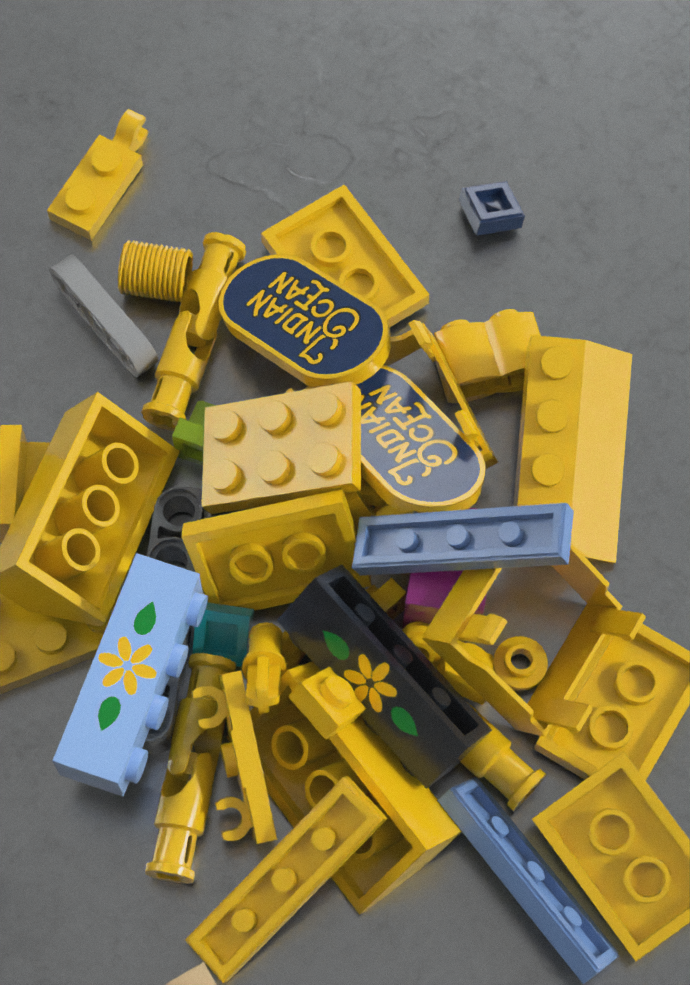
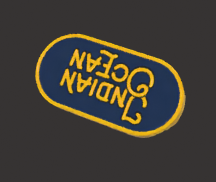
M275 254L257 258L235 271L226 281L220 292L218 301L219 311L230 333L310 387L317 388L353 381L355 384L362 383L373 376L389 357L391 332L383 311L367 298L299 257Z
M383 365L373 376L362 383L356 384L361 389V476L389 506L404 514H411L413 511L425 513L468 510L471 508L481 493V487L485 478V462L479 449L469 441L465 434L406 375L398 370Z

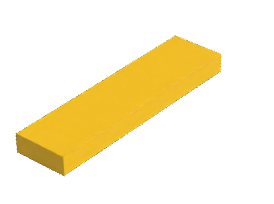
M343 777L206 917L185 941L222 983L229 981L388 818L349 777Z

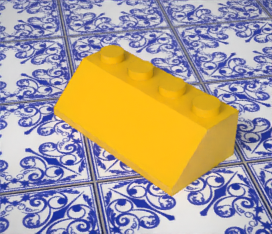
M532 335L526 349L513 506L567 503L574 510L571 542L588 561L615 564L632 354L583 339Z
M99 392L67 410L0 546V593L27 611L95 626L105 624L152 517L157 498L162 494L180 451Z
M312 661L289 669L283 674L280 680L279 703L269 706L268 713H258V708L254 706L250 714L267 792L293 827L343 777H349L388 818L331 876L360 915L429 864L462 831L440 805L429 788L426 789L417 778L410 775L404 769L397 755L380 736L373 733L366 726L361 715L353 723L328 739H325L288 697L301 682L321 671Z

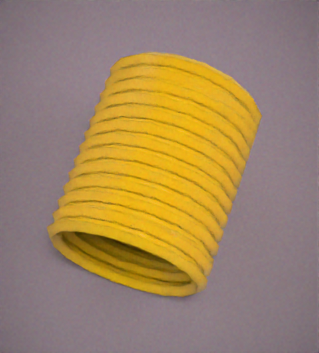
M126 241L121 252L118 268L119 292L122 295L125 293L126 295L141 296L142 298L145 296L151 299L155 298L158 300L160 298L162 301L165 299L166 301L170 300L177 303L180 301L181 303L192 273V251L182 247L178 249V247L173 248L167 245L164 247L162 244L159 246L152 243L149 245L147 242L144 244L138 241Z

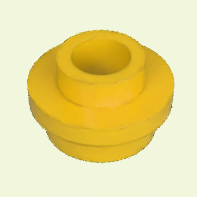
M515 636L506 639L498 646L493 657L494 672L510 688L518 691L529 690L537 686L543 680L548 667V659L543 647L535 640L525 636ZM516 654H523L529 658L531 665L526 669H518L512 664L511 658Z

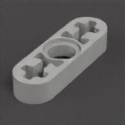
M70 254L49 268L50 274L62 294L132 375L138 377L159 362L158 356L149 340L76 256Z

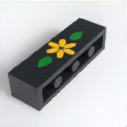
M342 564L315 577L277 620L289 634L292 643L299 650L305 652L321 671L330 666L338 676L345 679L351 685L355 696L367 708L361 714L366 726L373 733L381 737L400 759L404 769L410 775L417 778L426 789L450 772L492 731Z

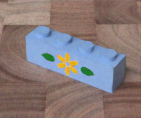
M136 553L53 758V763L59 775L124 797L129 781L138 783L148 758V750L142 749L150 728L154 730L160 728L167 710L169 699L164 697L163 693L170 676L174 678L180 676L187 658L188 646L183 645L189 626H199L207 606L208 596L202 594L199 573Z

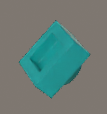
M207 602L203 618L199 626L194 628L192 654L207 653L222 656L235 662L236 666L242 667L243 659L249 651L250 638H248V635L253 625L254 609Z

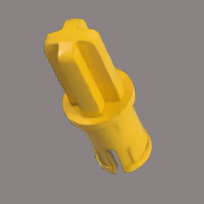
M268 622L258 623L249 631V651L242 663V673L247 680L245 700L248 706L257 707L258 713H268L269 706L279 703L280 680L287 669L285 658L282 656L283 639L281 637H283V632L277 625Z

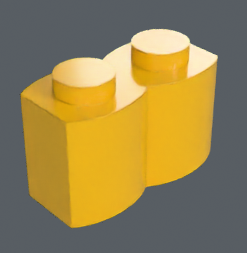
M506 309L495 313L486 322H469L464 319L451 321L435 332L434 338L467 402L485 398L497 392L506 393L523 390L527 345L532 335H541L533 312H518L515 309ZM435 361L447 402L458 403L440 365Z

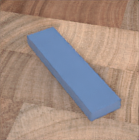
M567 503L359 517L352 569L360 576L567 565L569 564L574 510Z
M474 777L450 788L437 800L583 984L604 970L620 956L619 952L478 778Z

